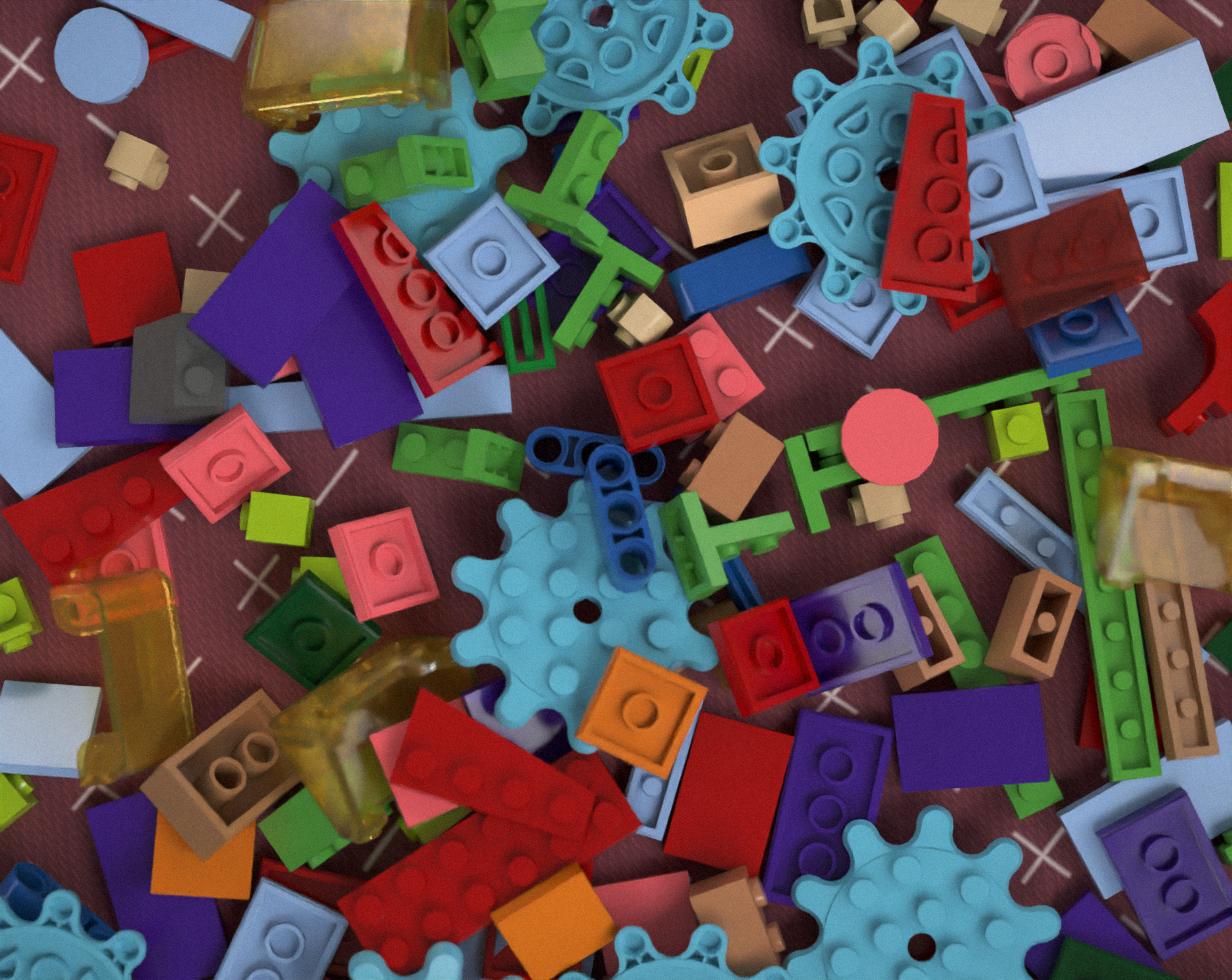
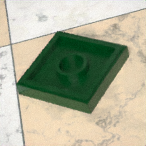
M308 569L245 630L243 640L314 696L318 697L381 638L382 628L372 620L359 623L353 605Z

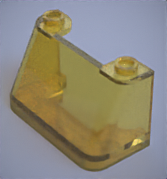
M267 0V5L258 8L241 91V111L244 117L273 130L297 128L296 120H309L308 114L385 104L401 109L407 108V103H419L422 99L426 100V109L429 111L452 108L447 0Z
M1103 445L1098 469L1095 571L1103 576L1102 583L1119 589L1131 590L1133 583H1143L1145 578L1220 590L1232 596V467L1122 446Z
M145 567L76 577L49 588L55 620L64 631L73 635L98 633L113 729L112 732L91 736L81 744L77 753L80 788L106 785L160 766L195 739L196 730L174 587L171 579L165 572L157 568Z
M415 634L394 639L292 704L269 722V728L276 745L341 838L355 843L368 842L381 833V828L388 820L382 805L392 799L393 795L370 743L369 735L410 719L421 687L448 703L460 698L461 692L480 684L475 667H464L453 660L450 654V645L454 637Z

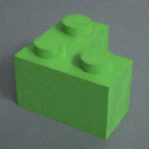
M457 0L447 15V24L479 103L529 95L547 72L543 51L536 45L530 30L531 26L548 5L547 0Z
M368 745L305 787L257 824L290 873L306 862L314 869L359 837L361 832L356 826L364 821L370 829L394 812L389 806L394 797L372 745Z

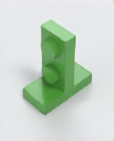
M585 108L542 193L539 194L512 184L503 202L528 222L600 248L609 230L589 214L585 208L592 200L596 187L610 160L615 156L624 134L603 114Z
M410 135L398 138L397 147L339 162L345 203L348 210H359L375 201L380 205L436 190L461 191L475 187L467 139Z
M607 235L600 248L570 237L573 246L600 261L552 338L553 345L569 355L576 345L584 349L598 326L597 323L592 321V318L601 304L607 308L611 306L623 286V283L617 280L620 274L653 294L663 278L664 270Z
M402 423L399 426L392 469L404 473L478 483L501 490L519 492L526 456V446L523 443L487 430L470 428L468 432Z
M799 435L783 440L782 443L785 446L782 452L808 536L827 531L831 527L820 492L864 479L848 466L843 454L819 461L820 470L813 472L803 436Z
M697 491L680 494L657 510L688 602L705 599L729 584L722 563L740 556V551L751 549L752 555H760L772 551L780 546L778 539L795 529L789 511L709 528Z

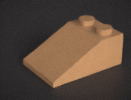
M261 688L163 762L139 788L204 863L324 761Z

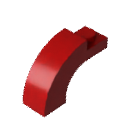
M1232 279L1220 286L1186 317L1196 328L1203 341L1205 367L1195 388L1156 423L1168 438L1182 431L1186 436L1191 435L1209 418L1204 412L1206 409L1216 420L1228 416L1232 412Z

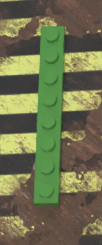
M1104 389L1056 394L1053 397L1080 587L1083 588L1081 594L1109 782L1162 776Z

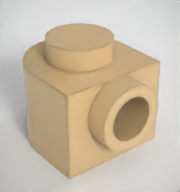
M804 0L801 21L806 43L818 41L820 49H829L845 44L847 42L846 35L853 34L856 27L851 0Z
M871 0L855 16L856 23L859 26L857 31L862 35L859 39L860 43L869 37L880 36L891 44L894 57L898 56L920 34V29L916 22L896 0H883L880 4L875 0Z
M120 131L104 167L112 171L109 180L127 189L135 191L138 184L151 190H158L163 185L168 174L169 165L166 162L169 156L157 146Z
M631 291L629 295L625 292L620 294L605 313L609 317L608 320L618 328L613 335L630 351L658 342L674 323L646 294L638 291Z
M871 482L852 487L853 497L847 499L849 513L855 527L874 522L877 531L905 523L902 514L911 511L904 484L899 486H879Z

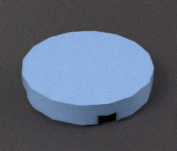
M104 7L85 9L70 18L59 33L54 50L55 68L63 86L75 97L99 105L118 103L127 98L128 96L125 95L130 93L133 88H138L143 81L149 62L147 40L142 31L138 30L136 24L126 14Z

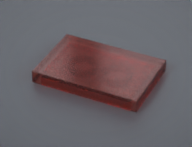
M1121 188L1111 189L1050 212V215L1013 226L983 238L1014 330L1023 329L1151 280Z

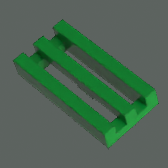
M543 283L535 289L545 359L536 360L526 297L517 304L526 362L517 363L509 312L500 318L509 376L526 372L534 373L545 369H557Z

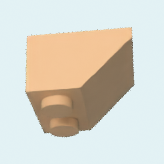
M752 123L661 151L684 226L694 248L707 244H717L726 238L752 230L765 229L770 225L775 216L784 212L777 174L766 171L758 160V150L762 143Z

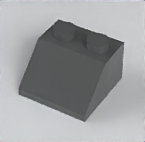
M176 313L134 329L129 412L130 424L208 425L229 410L231 363L186 328L196 313Z

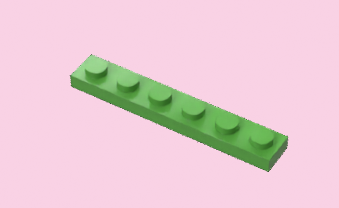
M1042 366L924 397L921 400L931 409L939 426L938 417L954 412H957L959 420L978 416L987 412L985 404L1002 399L1005 407L1022 404L1033 400L1031 391L1049 387L1051 394L1080 387L1078 379L1090 376L1091 371L1088 368L1048 379ZM843 420L800 431L807 451L817 450L819 458L842 453L840 448V428Z
M938 535L893 555L894 562H900L906 579L920 573L923 574L966 660L947 671L954 688L1009 684L1004 674L983 664L990 643ZM1051 771L1049 782L1001 785L1017 819L1021 820L1064 799Z

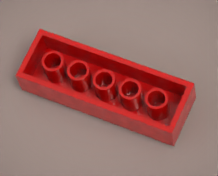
M573 750L550 765L596 793L595 803L582 844L476 812L336 902L365 951H374L380 954L385 960L387 967L397 975H414L424 966L428 950L434 944L440 942H450L456 946L463 944L494 924L490 915L494 911L575 862L581 868L642 829L644 825L598 752L583 754Z

